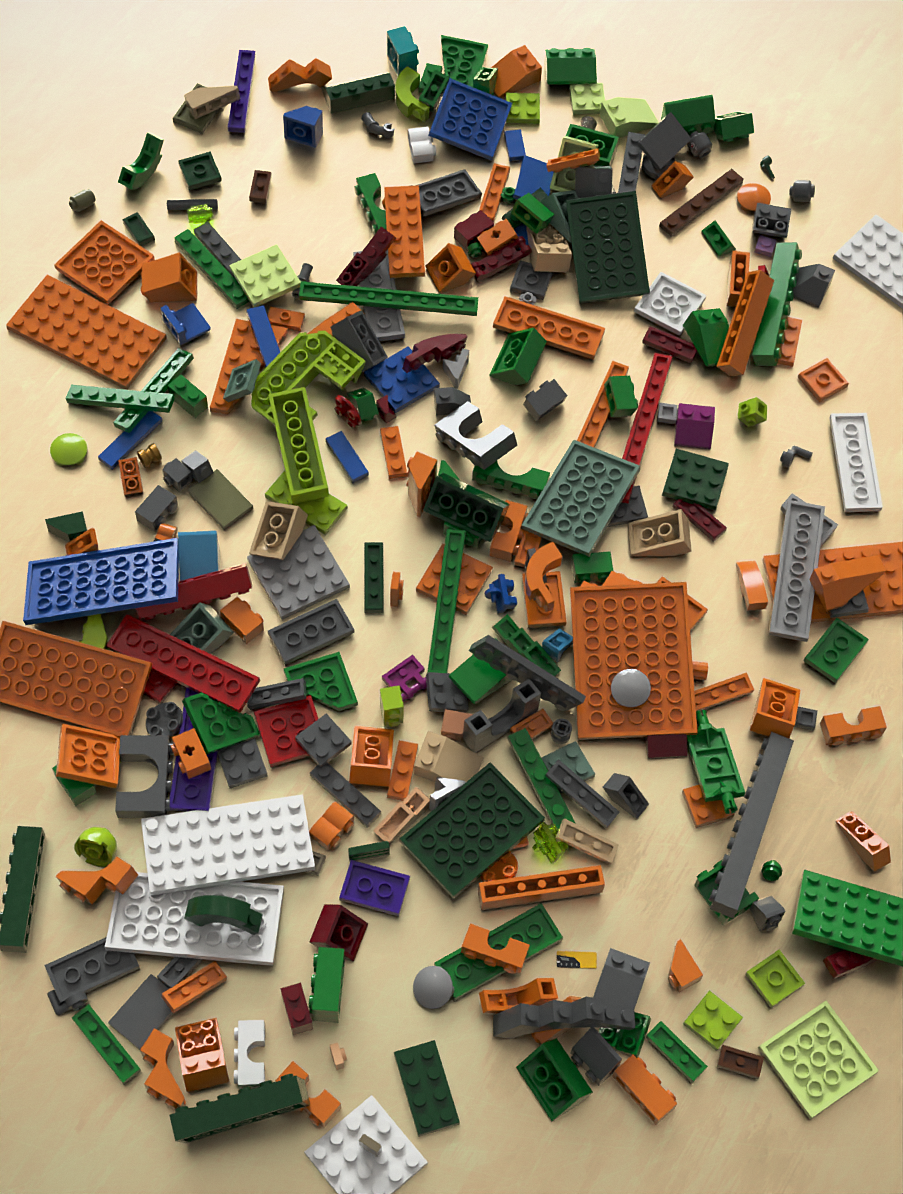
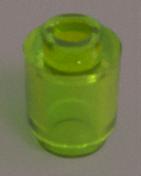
M208 204L191 206V208L187 209L189 223L210 222V218H213L212 207H208Z

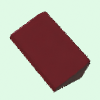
M647 735L646 748L648 759L687 757V735Z

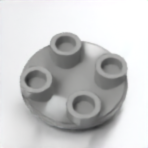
M626 669L619 672L611 684V692L614 699L619 705L626 707H637L645 703L651 691L647 676L636 669Z
M428 966L416 975L413 983V992L416 1000L422 1006L436 1009L448 1002L454 994V987L447 971L439 966Z

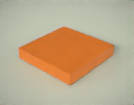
M828 358L798 374V378L819 403L849 385L848 381Z

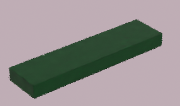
M364 542V613H384L383 542Z

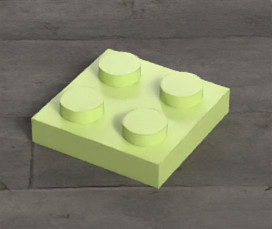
M603 83L570 84L569 91L573 115L600 113L601 102L605 101Z

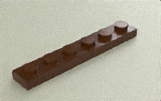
M731 168L662 220L659 227L672 237L741 185L744 178Z

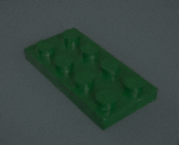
M435 1040L394 1052L418 1137L459 1125L460 1121Z

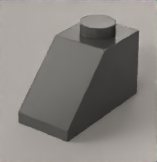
M454 387L434 389L436 416L449 415L467 401L471 403L470 395Z
M614 773L603 786L611 800L634 818L638 819L649 805L630 776Z

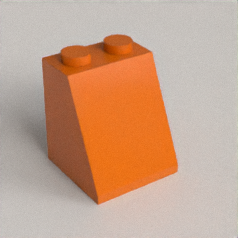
M180 252L142 264L141 293L150 302L197 300V271Z

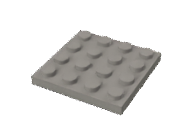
M315 525L303 530L284 560L254 555L247 556V561L282 620L350 588L348 580Z

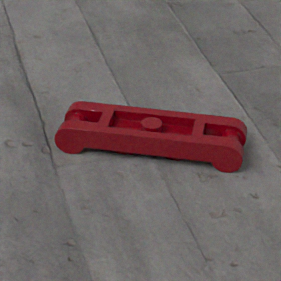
M520 236L513 243L484 259L471 263L476 273V280L479 282L531 254L532 249L529 245H526L525 238Z

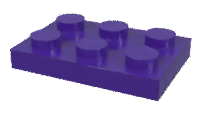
M351 860L339 900L399 916L410 876Z

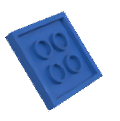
M409 346L364 372L366 379L381 397L388 395V405L394 413L399 412L431 393L435 388L440 387V383L424 364L417 370H412L408 373L402 369L405 357L412 353Z

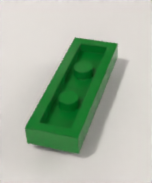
M662 1021L646 1035V1038L691 1083L707 1069L708 1066Z

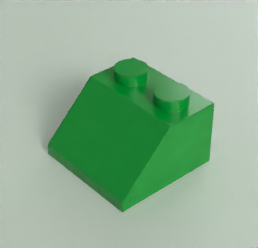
M736 111L715 116L714 132L717 139H721L724 142L733 141L734 137H739L740 139L748 138L749 134L755 133L751 112Z

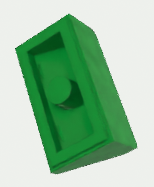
M716 220L701 230L719 256L736 250V247Z

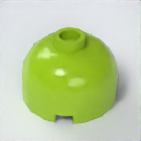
M91 827L84 830L74 844V850L79 857L83 855L87 858L85 862L88 864L105 867L108 863L111 864L116 855L117 841L108 829Z

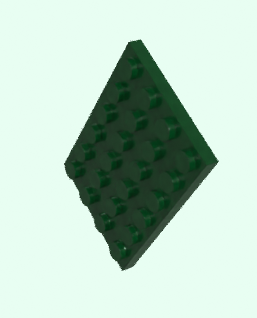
M636 191L566 200L579 303L650 294Z
M490 762L399 838V840L450 896L455 899L543 823L545 817Z

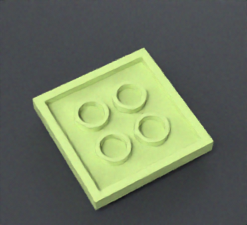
M277 244L230 265L231 272L253 307L262 305L300 288L301 281Z

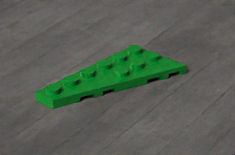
M441 35L444 75L473 87V79L484 65L489 44Z

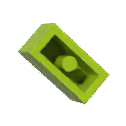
M400 686L380 689V708L384 726L395 727L403 723L404 706Z

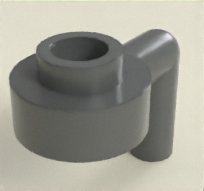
M794 445L787 452L783 451L780 461L782 466L790 468L795 454L811 459L813 452Z
M55 990L47 993L56 1015H62L70 1009L78 1011L86 1006L85 1003L88 1001L85 992L82 991L71 995L61 1005Z

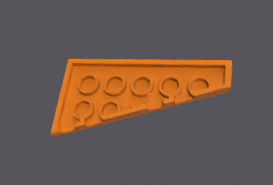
M235 320L211 401L210 412L228 415L239 399L231 402L223 399L232 369L255 359L261 362L259 371L265 365L249 321ZM271 325L279 346L280 341L288 334L289 330L285 327Z

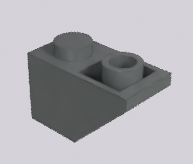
M772 896L755 901L750 907L759 931L764 929L771 931L777 928L786 912L784 907Z

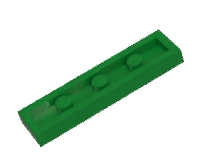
M89 1004L72 1017V1020L123 1084L127 1083L141 1071Z

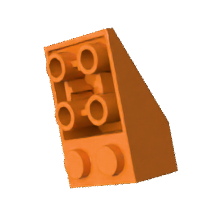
M217 1018L175 1027L186 1091L191 1092L228 1083V1071Z

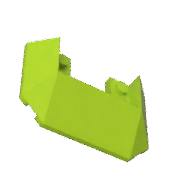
M318 331V333L307 334V332L299 333L256 378L255 388L251 393L252 408L275 425L268 394L301 387L306 388L319 373L343 389L350 381L356 384L366 361L326 331ZM310 407L312 420H314L318 414L317 411Z

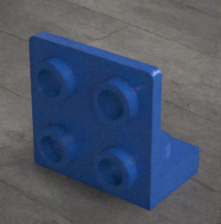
M194 303L176 312L170 310L167 305L160 308L163 322L180 346L211 330L210 325Z

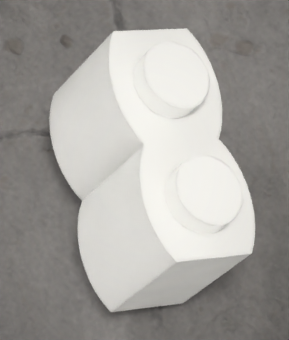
M428 127L408 129V142L413 164L434 161L436 146L432 145L433 137L428 136Z

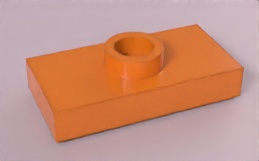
M271 306L267 315L271 325L301 331L305 319V313Z

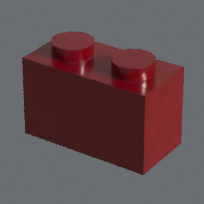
M480 210L477 213L471 214L463 222L456 224L454 227V239L468 251L467 247L479 242L477 237L482 232L494 227V222Z
M301 982L280 988L292 1035L312 1030L313 1024Z

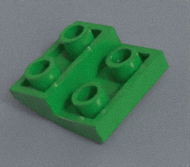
M634 1012L635 1028L632 1030L599 1028L598 1032L615 1051L629 1056L634 1055L638 1058L651 1018L648 1015Z

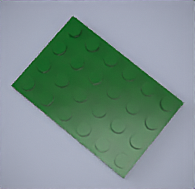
M804 869L792 934L903 967V898Z

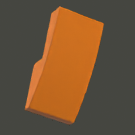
M137 457L118 460L124 495L142 493L143 488Z

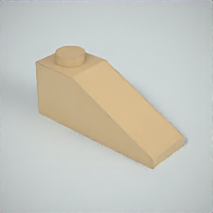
M237 86L202 87L184 94V98L194 119H197L239 100L240 94Z

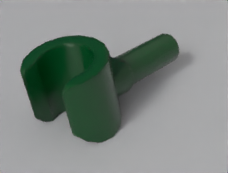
M767 155L762 158L760 166L767 170L771 179H774L775 176L769 166L772 164V159Z

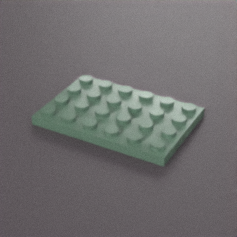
M573 440L522 523V529L590 557L638 475L640 466Z

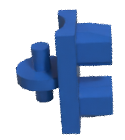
M499 574L498 579L489 584V589L485 591V597L491 599L492 603H496L497 613H503L506 609H513L517 605V598L515 596H508V592L514 590L513 580L505 579V574Z

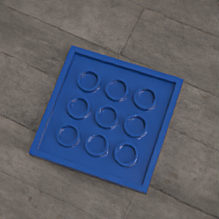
M449 78L428 136L492 160L512 103Z

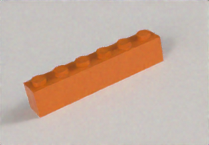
M762 270L747 272L717 363V367L730 377L744 375L772 290L774 280Z
M601 865L480 882L478 894L481 910L603 893L605 882Z

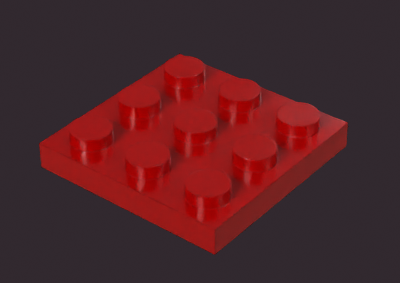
M311 695L303 700L254 711L270 767L309 756L295 740V737L318 720Z

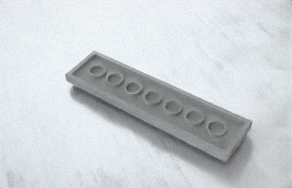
M793 500L787 501L769 635L807 642L809 639L815 592L809 579L813 570L818 568L825 506Z

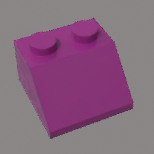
M679 403L675 424L674 446L711 449L715 423V407Z

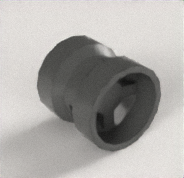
M563 718L557 719L553 723L551 738L555 743L565 744L569 741L572 731L571 723Z

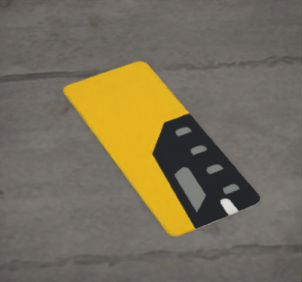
M557 951V967L597 968V953Z

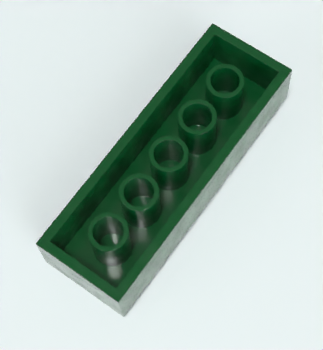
M287 1074L280 1077L281 1081H264L259 1083L260 1087L251 1089V1087L239 1089V1093L235 1095H230V1093L219 1095L216 1101L209 1102V1100L197 1102L196 1107L188 1108V1106L175 1109L176 1113L169 1115L175 1141L186 1144L310 1106L305 1081L298 1076H293V1074Z

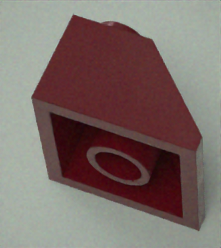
M324 904L309 942L317 948L344 949L345 959L354 961L368 923L342 905Z

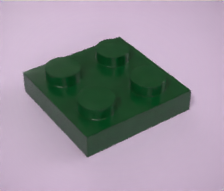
M211 151L178 160L189 190L222 181Z

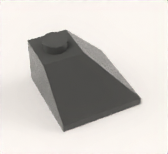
M820 263L799 267V273L796 274V287H793V298L819 308L832 282L835 270Z

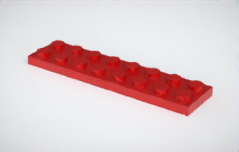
M126 614L106 645L107 649L113 652L153 663L152 671L197 693H204L209 696L208 698L217 702L220 701L239 713L242 712L261 681L258 676Z

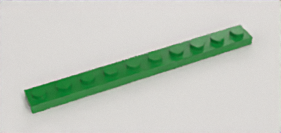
M301 281L299 300L348 305L354 302L359 306L477 316L479 298Z

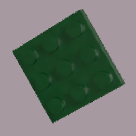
M676 448L662 496L676 500L681 499L683 502L699 504L704 508L716 511L729 463Z

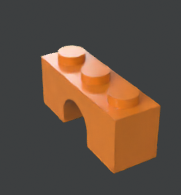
M506 500L505 502L509 503L510 506L501 525L508 527L511 531L507 533L496 532L490 546L489 556L511 562L513 555H517L519 548L517 542L518 539H522L524 533L522 523L529 513H527V505Z
M881 707L861 709L857 717L859 725L847 723L843 713L823 716L820 726L826 745L833 744L837 746L846 741L859 742L863 738L871 737V739L881 737L887 728Z
M470 923L462 944L461 953H464V956L469 959L475 960L478 958L483 960L486 965L503 967L508 973L520 974L530 945L510 938L505 948L495 950L488 944L490 930Z
M292 1061L275 1080V1082L281 1081V1076L293 1074V1076L304 1079L306 1085L309 1081V1075ZM324 1090L315 1098L309 1097L310 1106L297 1110L300 1112L304 1110L310 1115L308 1119L314 1125L318 1126L320 1124L325 1128L340 1111L341 1103L327 1090Z

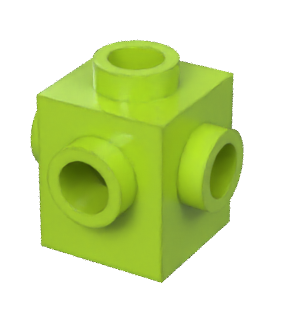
M758 397L739 403L738 419L748 427L767 421V405Z

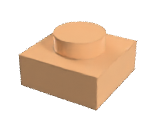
M338 1042L330 1044V1052L336 1070L344 1068V1061L347 1060L344 1048H339Z

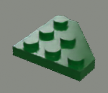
M340 652L284 668L287 681L304 678L306 681V696L311 695L312 699L338 711L358 705Z
M199 693L182 700L206 755L260 735L251 715L239 713L220 701L217 702L208 698L209 696L204 693Z

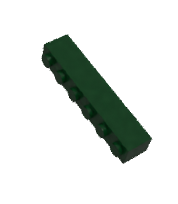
M17 826V832L13 833L12 844L14 845V850L9 855L11 868L10 872L6 874V884H8V887L2 897V902L5 904L4 911L0 912L1 951L27 953L45 839L42 827Z

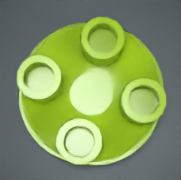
M74 433L62 434L55 438L50 446V454L57 465L80 464L85 460L87 443L80 435Z

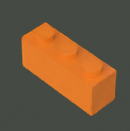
M732 251L729 263L727 306H737L747 272H749L750 252Z
M632 1055L614 1071L612 1077L654 1124L657 1125L675 1109L677 1105L676 1097L671 1091H666L660 1085L661 1081L654 1073L650 1074L646 1069L645 1062L641 1058H636Z

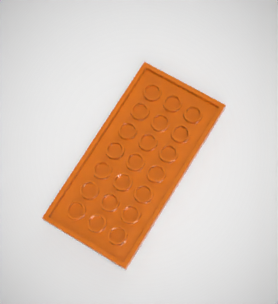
M49 275L44 277L6 324L8 330L125 390H128L167 339L165 333Z
M903 541L820 550L818 568L830 563L879 555L887 571L875 582L863 589L869 607L867 613L830 618L829 611H825L816 592H814L811 623L833 621L836 618L842 620L903 613ZM780 554L763 557L772 603Z
M2 621L0 627V703L116 736L131 734L153 663Z

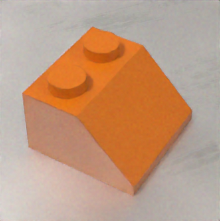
M450 243L425 265L440 293L465 285L476 274L462 247Z

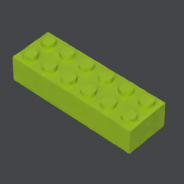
M305 387L268 394L292 504L328 497L327 480Z

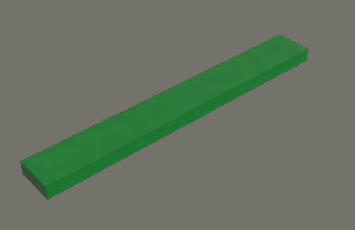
M447 529L428 672L448 673L466 531Z

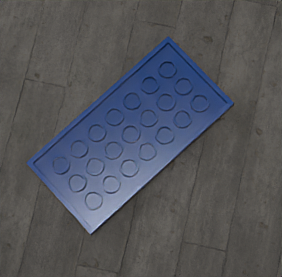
M178 538L29 561L23 617L25 625L178 602Z

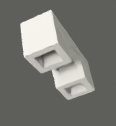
M264 1020L238 1021V1027L234 1028V1040L238 1041V1049H234V1062H238V1070H234V1083H238L239 1089L251 1087V1089L260 1087L259 1083L265 1081L264 1062H252L248 1058V1054L255 1047L265 1046Z

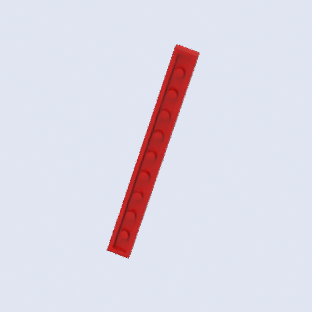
M654 354L622 459L639 466L641 465L672 363V356ZM636 478L622 500L623 503L629 504Z

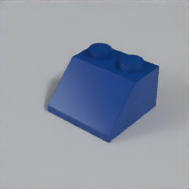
M304 106L284 113V138L316 148L323 135L322 110Z

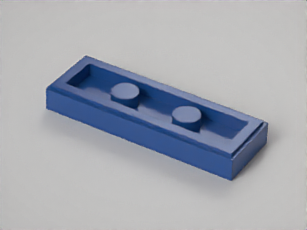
M342 431L326 438L327 445L352 483L369 475L368 470Z

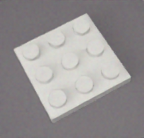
M660 272L649 287L650 294L643 295L636 305L634 312L680 336L685 330L683 327L684 322L692 311L699 310L707 295Z

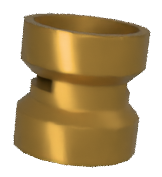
M154 443L150 444L146 451L143 449L137 451L138 458L145 468L151 465V461L158 462L162 460V456Z

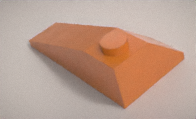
M879 555L821 566L813 570L809 580L827 612L847 604L851 598L861 593L865 587L875 582L887 570Z

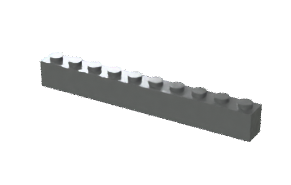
M771 732L768 739L764 738L761 745V749L764 750L763 754L758 755L755 763L758 766L757 771L753 770L750 781L753 782L752 786H748L745 792L746 804L742 803L738 813L741 815L740 821L736 820L732 830L736 832L734 838L730 837L727 849H730L729 854L724 855L721 866L724 867L723 871L718 872L715 883L718 884L717 889H713L709 897V901L712 902L710 909L731 918H734L738 911L794 740Z

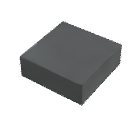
M798 707L794 727L814 731L818 710Z

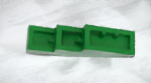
M508 614L492 626L493 630L513 651L553 676L561 671L537 641L534 642L523 628H519Z

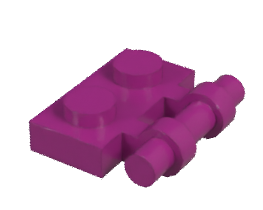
M413 654L382 675V680L388 687L400 686V690L403 692L401 694L403 702L407 699H412L419 690L427 688L426 677L423 678L420 675L425 672V668ZM414 679L416 684L409 688L406 684Z

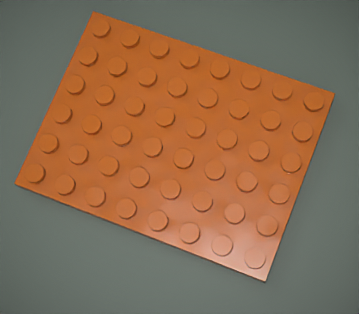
M687 582L570 587L575 690L586 696L584 702L576 706L578 740L647 737V735H697ZM636 669L647 676L651 691L645 703L637 707H626L616 702L611 692V684L614 677L623 670Z

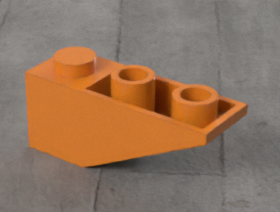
M851 811L836 820L837 825L860 858L874 872L891 863L889 845L854 812Z

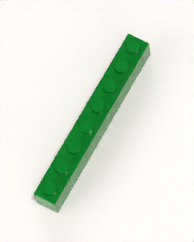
M779 242L776 244L769 276L774 280L756 335L752 354L756 366H777L778 359L781 358V344H784V330H787V316L790 315L791 311L790 301H793V287H796V274L799 273V260L802 259V250L799 249L797 242Z

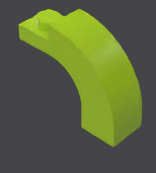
M407 66L396 80L395 99L397 107L407 118L413 114L416 118L426 122L429 119L430 107L412 95L419 87L420 74Z

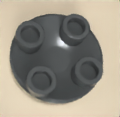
M174 702L161 703L149 708L146 712V729L150 735H169L171 737L178 732L183 722V713Z

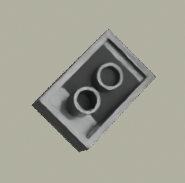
M610 948L593 998L604 999L606 1003L631 1006L635 1009L650 962Z

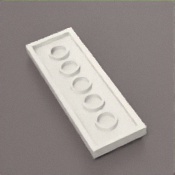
M832 413L829 418L844 512L881 511L883 506L867 413Z

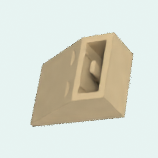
M552 225L538 234L527 227L528 243L532 249L530 259L534 271L569 272L572 253L565 237Z

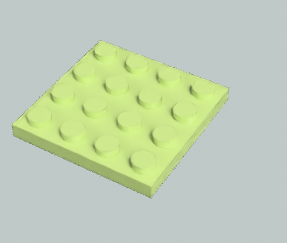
M824 1001L758 1047L810 1120L879 1071L827 1001Z

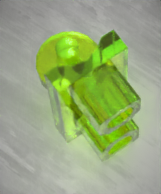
M542 822L539 828L533 832L535 836L533 839L536 844L532 848L534 852L541 851L543 855L548 857L551 863H554L567 851L568 845L562 841H556L555 837L558 829L555 824L547 825L546 822Z

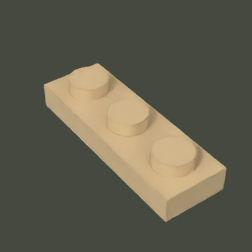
M567 819L562 820L556 835V839L608 864L612 863L619 844Z

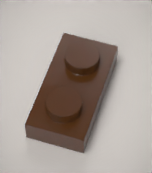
M254 170L249 201L267 203L272 172Z
M722 1045L717 1067L759 1079L764 1057Z

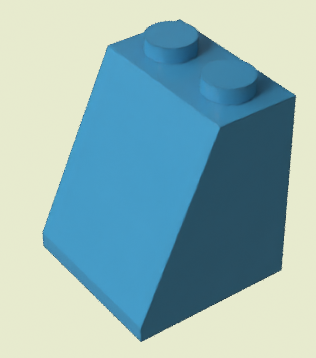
M217 531L178 532L180 581L220 570V550Z

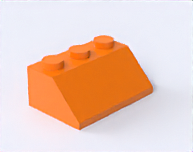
M417 451L414 457L409 458L407 463L409 470L407 472L408 481L406 486L408 487V495L416 515L421 517L437 476V459Z

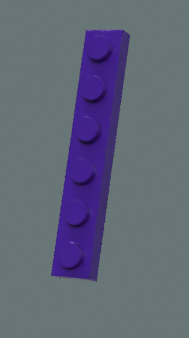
M239 49L234 86L238 87L240 99L231 103L228 132L245 133L256 50Z

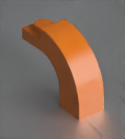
M554 542L542 546L532 555L525 576V590L529 600L536 597L538 605L543 607L545 612L553 610L555 600L545 586L543 576L547 572L561 566L562 555Z
M536 978L528 984L512 989L483 990L479 992L483 1013L497 1014L520 1003L540 1006L558 999L554 978Z

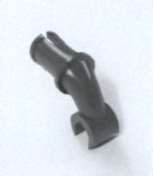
M370 112L362 115L361 119L367 126L366 129L369 133L383 135L386 138L394 136L395 128L391 129L392 124L386 123L382 127L373 119Z

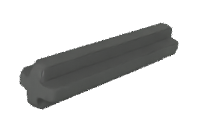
M169 199L166 202L168 210L218 209V200Z

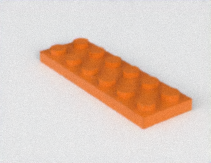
M419 185L384 187L386 228L388 232L396 237L395 241L388 248L390 278L425 277Z
M504 296L493 322V328L508 333L534 327L547 341L546 345L593 360L605 333L604 327Z

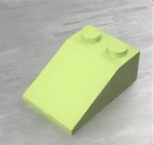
M615 97L601 102L600 117L610 134L619 138L627 136L628 132L637 133L655 127L659 123L646 99Z

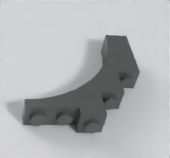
M587 996L572 1003L557 1000L549 1001L540 1006L520 1003L493 1015L494 1037L508 1039L534 1032L564 1028L596 1027L625 1030L635 1028L634 1007L606 1003L604 999Z

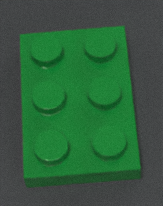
M836 618L806 655L804 662L836 683L869 639L839 618Z

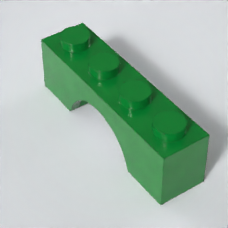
M376 173L356 178L354 191L356 196L360 197L362 209L366 210L368 222L372 223L373 234L375 235L381 226L387 230L386 211L380 209L375 204V201L381 197V184Z
M497 461L485 470L479 466H474L472 480L479 484H488L497 489H505L515 494L527 495L532 499H538L550 479V472L533 467L525 474L510 475L499 467Z

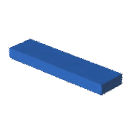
M259 306L247 309L246 313L265 367H267L277 357L280 350L265 307Z
M148 411L130 433L124 431L98 456V460L113 470L119 464L118 460L124 459L162 422V418L155 412Z

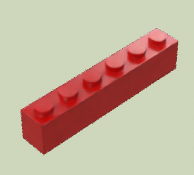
M244 563L179 581L178 602L136 608L139 619L145 618V620L155 618L156 614L163 613L168 615L174 613L175 609L178 608L187 610L194 607L193 604H208L215 598L223 600L231 597L230 594L238 592V595L250 592L249 589H252L253 585L247 564Z

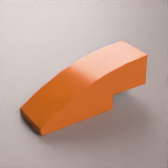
M756 561L736 562L742 597L745 598L747 611L766 609L768 598Z

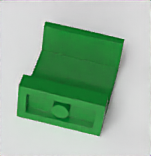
M722 860L717 862L713 866L714 869L709 872L707 870L701 872L697 876L698 879L695 883V887L709 906L712 903L709 901L713 889L716 890L718 886L715 883L719 871L722 872L724 868L721 866ZM745 888L734 918L750 909L752 903L759 900L755 892L749 894ZM713 911L722 925L734 919Z

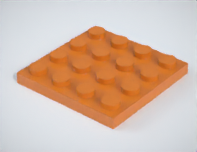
M101 220L54 264V267L57 271L109 305L141 274L142 264L155 260V256Z

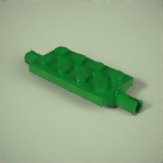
M698 710L696 711L698 733L697 735H687V745L705 802L722 800L725 813L730 814L729 809L731 813H735L738 808L734 798L744 797L745 790L725 728L716 729L709 723L706 710H702L703 715Z

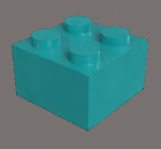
M406 26L388 30L387 56L397 76L407 66L417 72L419 48L413 42L412 33L408 32Z

